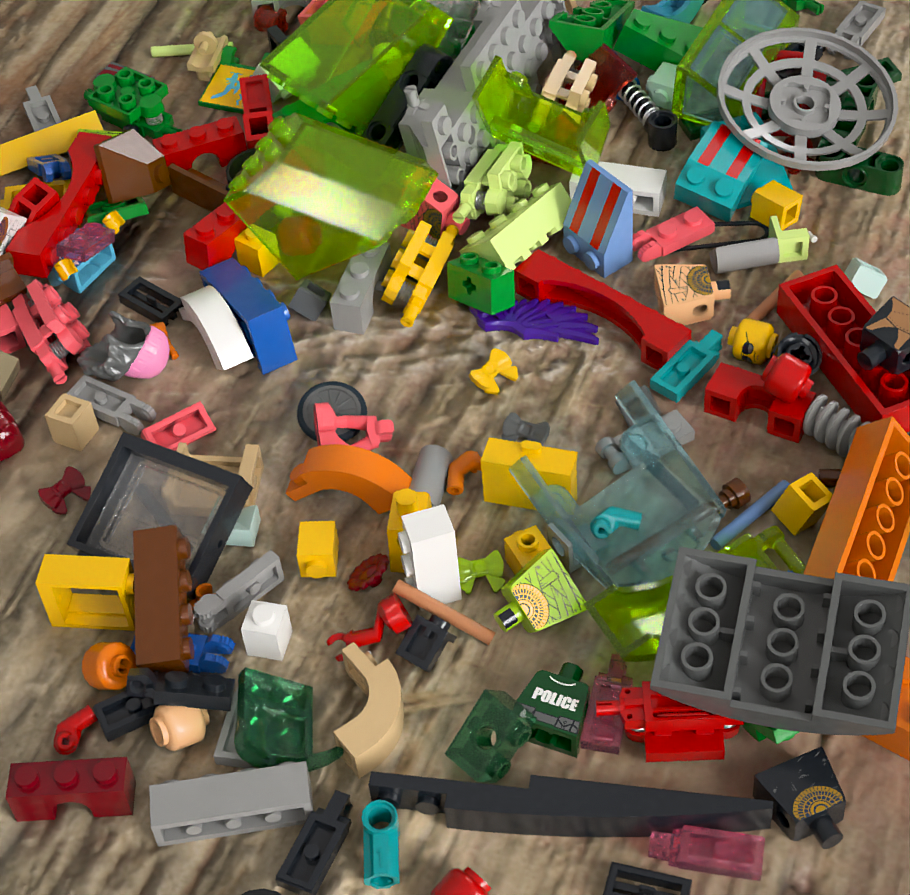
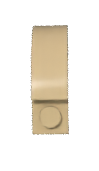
M353 642L342 649L345 671L366 694L368 701L357 717L333 733L338 754L360 779L379 766L397 745L404 726V705L397 672L388 658L377 664L374 657L368 651L363 653Z

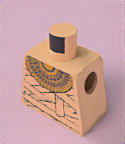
M703 264L654 265V291L659 312L677 323L685 326L709 320L714 316V301L731 298L729 280L711 282L707 266Z

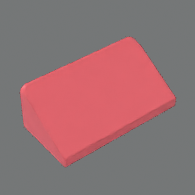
M201 401L143 429L140 436L146 441L177 451L179 442L189 445L217 429Z

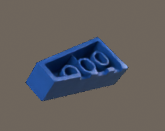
M232 257L199 271L203 286L210 285L214 287L231 309L245 336L253 358L257 357L258 368L263 375L298 360L287 320H290V314L284 302L279 303L273 292L263 287L258 277L254 278L251 276L245 265L241 266Z

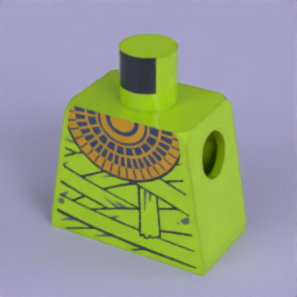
M553 548L539 552L501 588V592L509 604L493 615L504 632H507L521 622L528 633H533L584 612L590 607Z

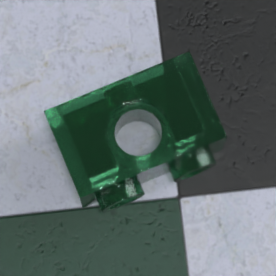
M485 689L448 747L445 755L476 782L497 783L510 770V761L518 748L522 747L529 740L532 733L531 728L537 717L505 691ZM493 731H495L496 734V742L494 746L491 742V736Z

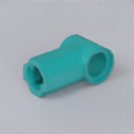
M376 800L366 805L361 816L363 824L364 884L375 889H387L400 883V829L397 811L393 804L385 800ZM378 822L389 823V825L383 829H375L372 827L374 824Z

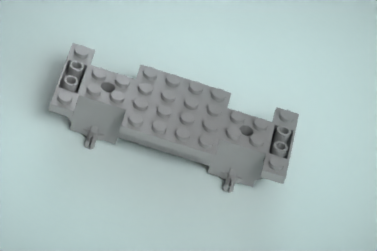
M482 0L480 10L473 19L475 33L436 88H424L418 96L415 85L405 87L404 93L408 102V108L398 125L413 173L419 168L424 169L458 193L460 197L461 191L464 189V180L473 166L476 165L481 154L483 153L484 155L487 149H494L497 144H505L509 140L512 141L518 135L520 128L526 119L529 118L531 111L539 101L542 92V86L539 84L537 77L538 68L546 60L550 50L553 62H557L558 58L562 59L567 52L548 26L549 20L557 13L564 11L569 15L564 0Z

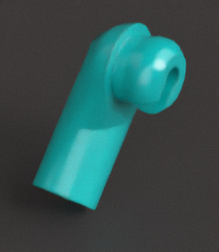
M610 506L592 519L590 530L598 539L607 538L620 526L639 530L642 513Z

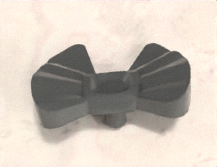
M511 412L503 423V434L501 437L503 440L516 441L521 437L529 441L539 442L543 446L549 436L550 425L546 421L537 424L522 421L516 413Z

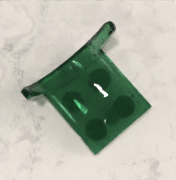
M247 667L238 674L237 723L234 729V747L242 760L257 768L278 766L289 761L296 763L306 761L308 772L328 766L343 756L344 750L338 746L313 754V687Z

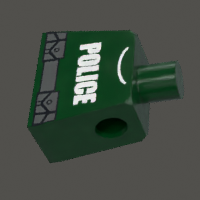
M567 662L562 665L558 675L545 670L537 671L507 713L509 736L577 758L590 708V687L586 683L580 682L584 674L583 670L578 665Z

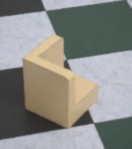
M63 393L45 414L53 441L78 451H82L99 430L91 402Z

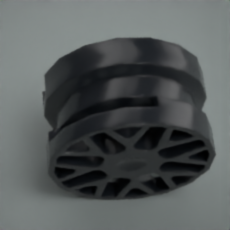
M796 332L788 334L773 347L769 358L770 362L773 353L777 357L783 353H789L809 364L812 368L811 375L818 371L822 363V351L820 345L813 337L808 334H797Z

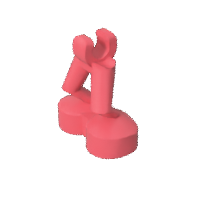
M328 402L314 403L313 417L317 446L329 444L349 445L339 438L336 433L337 428L366 431V437L349 446L369 451L379 448L380 442H389L392 439L394 432L392 420L377 421L375 415L336 416Z

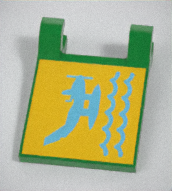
M226 45L222 51L220 64L198 101L199 106L244 114L239 78L252 76L257 67L239 64L240 59L234 57L237 48ZM266 52L262 58V62L270 56H272L274 53Z

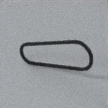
M758 221L714 222L715 227L759 226L764 229L765 234L755 239L685 246L674 252L716 248L767 239L769 228Z

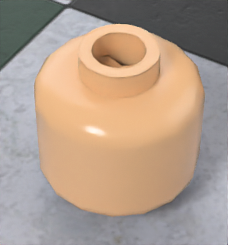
M159 705L155 708L153 717L150 718L149 726L152 737L157 745L160 747L164 746L166 749L174 752L202 741L206 734V725L209 724L210 720L207 709Z

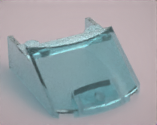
M634 380L615 395L619 404L634 423L620 438L622 454L633 469L579 506L564 487L560 485L547 486L526 455L509 468V471L547 525L552 522L573 544V557L609 593L639 590L671 577L674 574L679 546L704 550L715 536L714 533L727 511L724 504ZM610 506L642 513L639 530L620 526L605 539H598L592 534L590 523L595 516Z

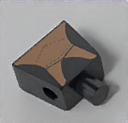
M894 296L862 328L861 352L857 354V361L863 369L870 371L879 364L895 375L910 369V307Z

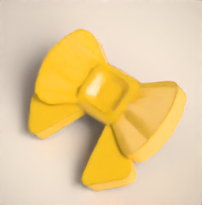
M494 348L489 354V361L481 369L471 370L469 378L477 387L484 390L485 393L497 395L500 390L494 378L501 374L512 381H516L518 369L516 366H511L512 361L504 351Z

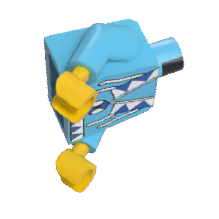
M116 210L103 218V224L99 228H76L70 244L65 247L59 257V261L54 265L47 277L52 286H59L63 283L73 291L81 294L116 259L111 237L119 232V227L126 223Z

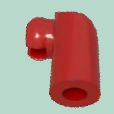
M89 705L57 725L53 745L59 754H72L79 745L82 730L98 721Z

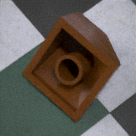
M129 129L93 146L109 204L149 195L171 185L170 173L164 155L134 129Z

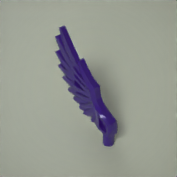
M537 298L529 302L526 299H522L520 302L515 300V306L494 315H489L473 307L469 308L476 318L478 326L485 332L509 331L515 333L523 340L543 339L558 342L559 338H565L593 345L599 344V338L592 334L598 332V326L585 322L588 321V313L576 312L575 305L564 307L562 301L551 304L550 299H545L541 302Z

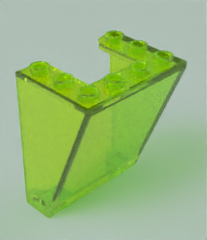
M328 0L261 62L260 67L269 72L267 78L280 86L285 83L283 89L297 97L300 96L299 99L313 108L317 104L316 111L329 119L336 115L335 121L347 129L351 130L352 126H355L354 132L361 136L417 49L426 43L437 48L454 18L425 0Z

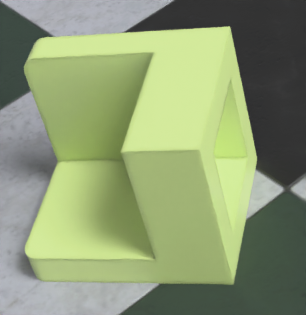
M770 216L768 238L775 237L778 240L780 254L778 263L807 260L810 238L807 228L782 231L777 216Z

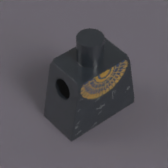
M822 746L754 775L752 796L754 799L773 801L772 820L790 840L799 841L814 835L823 849H829L843 839V834L836 824L840 823L844 818L846 800Z

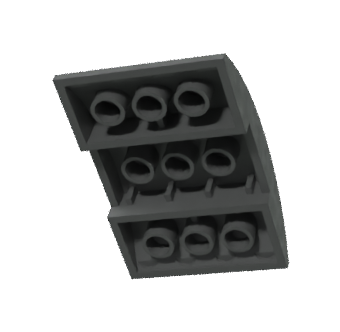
M679 546L650 683L651 690L706 712L766 727L829 735L859 736L895 733L910 628V584L835 572L834 579L757 567V559Z

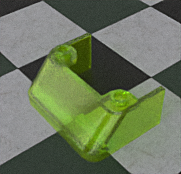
M496 55L472 95L486 130L493 137L506 144H509L511 141L522 142L524 152L581 177L585 163L591 159L598 164L611 125L605 102L599 100L596 106L584 108L582 113L533 92L527 83L528 79L517 71L507 72L502 58Z

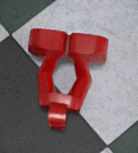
M392 593L377 604V614L373 627L358 631L352 629L347 633L337 632L331 635L326 643L330 646L335 641L342 640L346 646L354 642L358 647L381 642L385 624L394 633L399 634L411 627L413 621L399 596ZM342 653L335 657L338 662L343 661Z

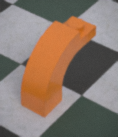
M321 445L309 449L304 462L292 470L290 483L285 494L292 500L297 501L321 490H341L359 497L378 514H382L391 509L394 492L406 488L409 489L412 477L389 459L372 451L349 445Z

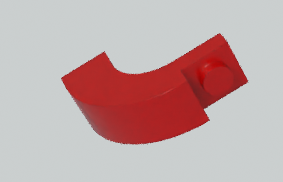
M263 74L239 78L244 110L242 116L248 149L277 146L276 126L272 115L274 112L268 75Z

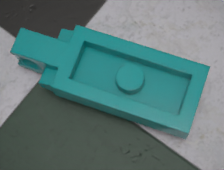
M712 329L700 342L689 339L650 379V388L678 403L716 364L720 357L719 351L722 349L723 335Z

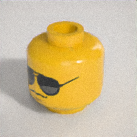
M745 318L739 323L738 327L732 326L727 344L732 346V353L736 359L761 365L770 358L773 347L778 343L779 334L775 333L774 327L770 323Z

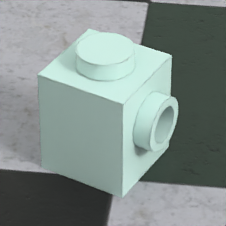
M663 61L654 75L651 74L646 83V91H648L651 101L657 107L675 112L689 93L690 69Z

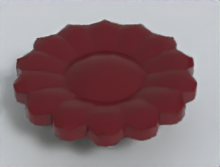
M379 553L363 560L349 575V580L347 581L348 588L351 591L358 592L359 590H365L368 586L372 588L378 586L383 580V573L388 569V564L390 563L388 556Z

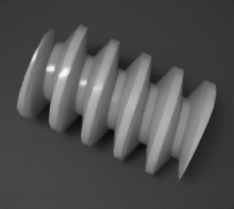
M824 394L819 395L812 402L803 422L804 433L814 436L815 440L820 443H825L827 448L836 450L838 455L847 457L857 427L860 425L861 416L855 414L848 420L850 414L848 408L844 407L837 413L839 403L833 400L826 406L828 396ZM866 421L862 425L868 424L870 422Z

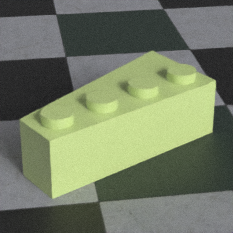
M547 182L543 183L531 191L533 197L529 200L523 198L510 207L512 211L507 216L501 214L488 223L490 226L485 232L479 230L466 239L469 244L459 250L461 254L474 252L479 257L489 261H497L502 266L514 270L516 263L526 260L532 255L530 251L542 246L549 240L547 235H553L563 228V223L572 200L561 182L551 186Z

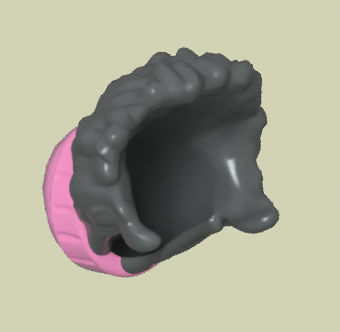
M110 311L109 315L115 323L114 330L110 334H106L101 342L85 348L80 353V357L77 358V362L86 376H95L96 378L109 381H118L123 376L150 379L159 375L165 368L169 360L170 348L168 338L163 331L145 322L128 319L115 311Z

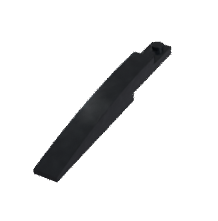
M371 771L368 784L371 802L385 800L393 804L396 810H417L426 815L443 813L445 814L447 828L519 835L665 837L733 833L771 829L773 801L538 775L530 776L529 788Z

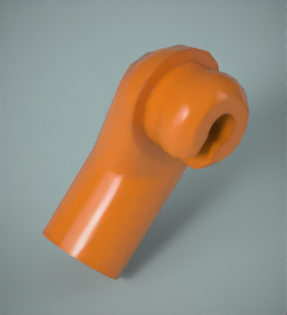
M472 450L465 451L449 464L446 491L449 494H462L464 491L465 475L469 471L472 473H477L478 470L481 471L482 456H479L478 452Z

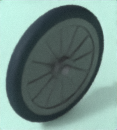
M337 381L323 382L310 388L302 396L297 407L299 426L308 437L317 441L313 417L314 403L328 402L336 416L367 415L366 402L360 392L346 383ZM337 428L336 430L339 438L343 441L353 438L360 432V430Z

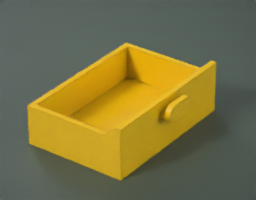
M489 437L481 458L484 501L572 517L577 501L576 464L578 452L545 447L535 441L524 440L522 442Z

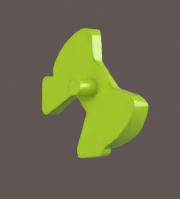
M498 550L492 551L486 558L472 561L458 557L460 586L466 594L472 592L475 578L487 577L494 593H498L505 585V579L502 578L504 563Z

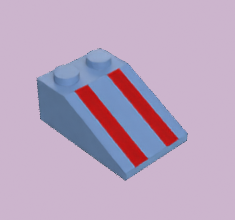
M590 159L585 163L563 223V245L568 253L574 254L590 270H594L603 278L608 277L633 260V190Z

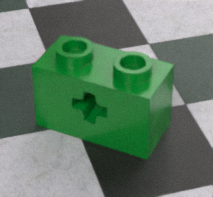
M474 252L462 253L459 258L447 262L449 298L489 315H494L515 306L514 270L502 266L497 261H489L479 257Z

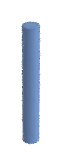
M781 480L710 539L711 546L715 550L723 548L775 505L790 484L786 480Z

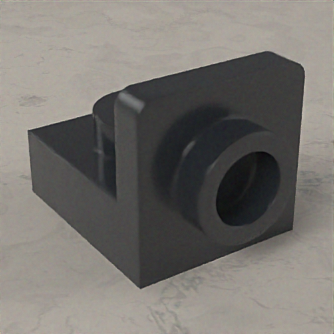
M417 614L412 626L395 653L430 673L447 642L454 643L457 637L448 632L451 625L433 614L427 620Z

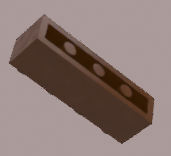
M176 525L133 531L136 666L137 668H149L152 672L168 673L170 671H182L188 673L189 660L194 659L193 640L191 637H188V625L193 624L192 607L190 603H187V592L192 590L191 575L189 570H186L185 559H190L191 557L189 540L181 535Z

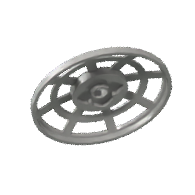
M779 28L762 32L747 39L729 54L721 68L717 83L719 111L727 127L735 137L747 148L763 158L782 166L799 170H837L853 166L868 159L879 151L888 140L896 123L898 113V98L893 81L886 69L874 56L844 37L812 28ZM781 43H805L803 58H787L768 63L760 49ZM818 45L837 51L854 60L860 66L846 75L831 65L816 61V47ZM749 55L758 70L748 79L742 91L728 85L727 80L739 62ZM801 68V75L787 77L783 80L776 73L779 70ZM813 70L826 74L838 82L830 86L826 82L814 78ZM870 74L882 92L886 109L867 110L865 98L856 83ZM763 78H766L773 87L769 98L752 94L755 86ZM848 91L855 102L857 110H841L839 96ZM725 95L742 102L743 113L751 129L742 131L735 123L726 107ZM798 104H806L810 109H802ZM751 105L767 109L771 121L759 125L753 115ZM885 120L884 128L878 140L870 148L864 151L852 144L861 135L866 121ZM837 121H856L854 129L846 138L841 137L832 130L836 126ZM782 130L789 135L795 136L794 146L783 143L769 134ZM823 136L833 144L823 148L811 149L807 148V138ZM762 138L778 149L793 153L794 158L773 152L755 142L754 139ZM840 150L852 156L835 161H807V156L827 155Z

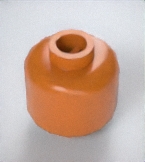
M99 642L85 652L82 660L84 679L90 686L98 690H121L125 688L129 669L137 668L135 652L122 642Z

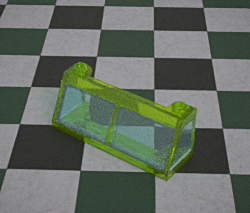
M722 0L676 67L671 111L679 118L705 126L712 124L714 120L717 122L724 121L717 103V83L721 68L729 54L738 45L762 32L779 28L798 27L800 15L781 0ZM792 43L767 46L760 49L768 63L777 60L780 50H783L785 46L787 48ZM749 55L739 62L727 80L728 85L742 91L748 79L758 70ZM765 78L755 86L752 94L755 95ZM725 95V104L731 117L735 118L744 115L742 102Z

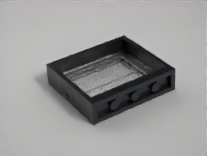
M123 432L67 545L78 552V556L130 558L134 570L133 531L176 525L181 535L187 537L190 543L191 557L190 559H185L186 570H189L192 580V590L187 592V598L193 600L196 598V588L208 582L253 487L238 474Z

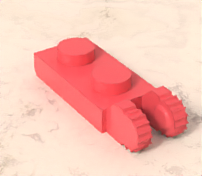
M696 206L646 231H637L636 234H633V251H638V258L645 263L660 256L664 257L712 234L715 231V223Z

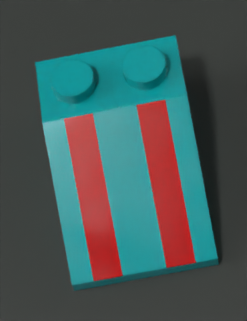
M714 120L683 167L675 183L674 199L692 207L697 206L707 214L725 222H730L763 157L751 151L740 142L727 125ZM754 139L755 142L759 143L767 149L769 148V144L761 140Z

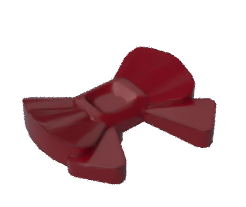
M71 466L66 467L62 479L52 487L38 490V496L43 504L51 509L53 513L60 515L67 514L64 498L70 493L75 494L86 502L89 501L91 496V487L85 486L83 475Z

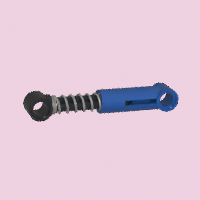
M612 49L609 56L596 66L594 72L618 100L624 101L634 115L638 117V120L643 123L644 129L648 133V145L650 148L662 152L673 149L677 145L678 118L676 114L672 111L660 110L656 107V104L641 89L639 79Z

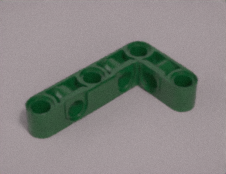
M868 74L856 85L865 98L867 110H874L877 102L878 85ZM845 91L840 99L841 110H857L852 96L848 91ZM837 121L836 126L832 130L841 137L846 138L854 129L856 121ZM866 124L861 135L852 143L853 145H858L866 129ZM822 136V139L817 148H823L831 146L833 144ZM840 150L836 153L816 156V161H835L852 156ZM877 151L868 159L853 166L837 170L815 171V175L819 180L891 196L901 190L904 161L896 155Z

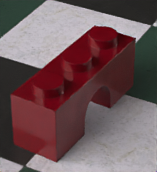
M127 757L11 763L5 798L17 822L55 820L57 805L67 802L87 806L92 811L94 817L133 815L136 780Z

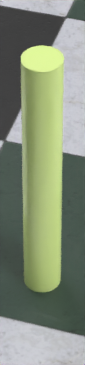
M229 42L228 46H233V42ZM194 44L151 46V56L191 55L195 46Z

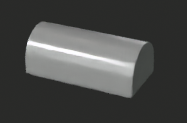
M775 237L716 247L709 252L712 269L715 274L777 264L780 257L778 240Z
M426 445L421 448L409 489L416 492L429 493L432 507L441 504L447 485L448 467L453 461L451 453L438 445Z

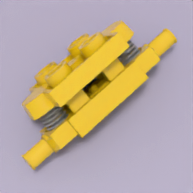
M421 220L416 231L408 230L401 244L406 250L400 248L393 259L390 267L396 270L394 271L389 268L381 286L386 288L381 300L390 305L393 304L397 296L398 299L401 297V300L403 298V301L406 300L407 304L402 312L404 315L400 320L403 326L412 327L417 315L421 313L450 255L455 237L459 233V229L455 225H448L446 231H443L437 242V239L434 241V238L432 239V236L429 238L428 235L432 225ZM418 253L429 258L428 262L417 257ZM408 275V276H410V277H412V278L418 280V282L415 283V282H413V281L407 279L406 276Z

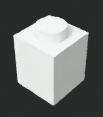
M251 600L241 627L247 655L282 661L293 632L287 605Z

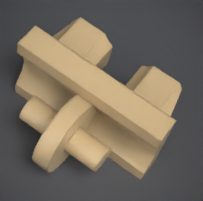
M202 31L196 34L193 40L195 48L187 62L188 71H196L199 81L211 80L217 66L220 64L223 48L229 43L228 36L222 35L216 38L210 31Z

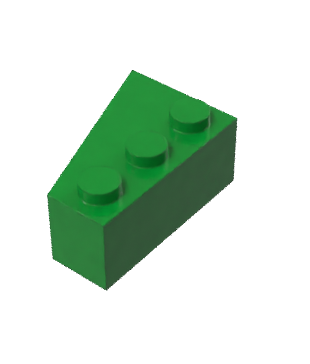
M633 9L622 28L613 50L655 72L663 61L689 68L690 87L719 32Z

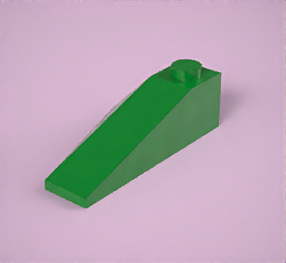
M596 0L590 2L589 7L583 8L578 6L573 8V14L568 15L564 11L557 13L549 20L548 26L566 51L571 50L576 53V60L582 61L583 64L585 59L588 58L596 61L597 66L612 51L624 24L635 7V1Z

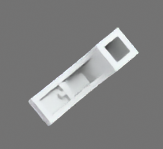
M208 285L180 297L184 306L179 308L182 319L184 321H191L197 327L217 369L226 370L253 358L235 316L214 287Z

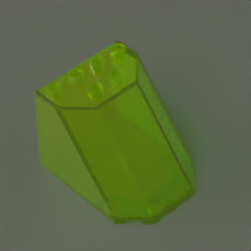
M293 113L285 118L279 116L269 124L268 129L270 131L255 145L256 152L243 163L242 168L244 170L231 181L228 186L230 191L223 201L296 280H299L384 244L398 226L406 224L417 214L421 203L425 200L439 174L423 159L301 114Z

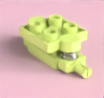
M509 140L505 144H497L494 149H487L464 180V189L460 195L461 202L458 209L452 215L456 223H463L466 217L476 220L485 210L487 215H494V218L501 214L507 216L512 212L510 207L523 198L528 199L530 197L532 186L528 177L531 174L532 161L531 156L524 153L522 142Z

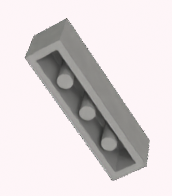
M289 761L278 766L259 769L250 767L239 772L220 775L212 773L203 775L200 778L181 781L167 780L161 784L149 785L150 824L158 847L305 824L311 811H314L311 780L306 761L297 763Z

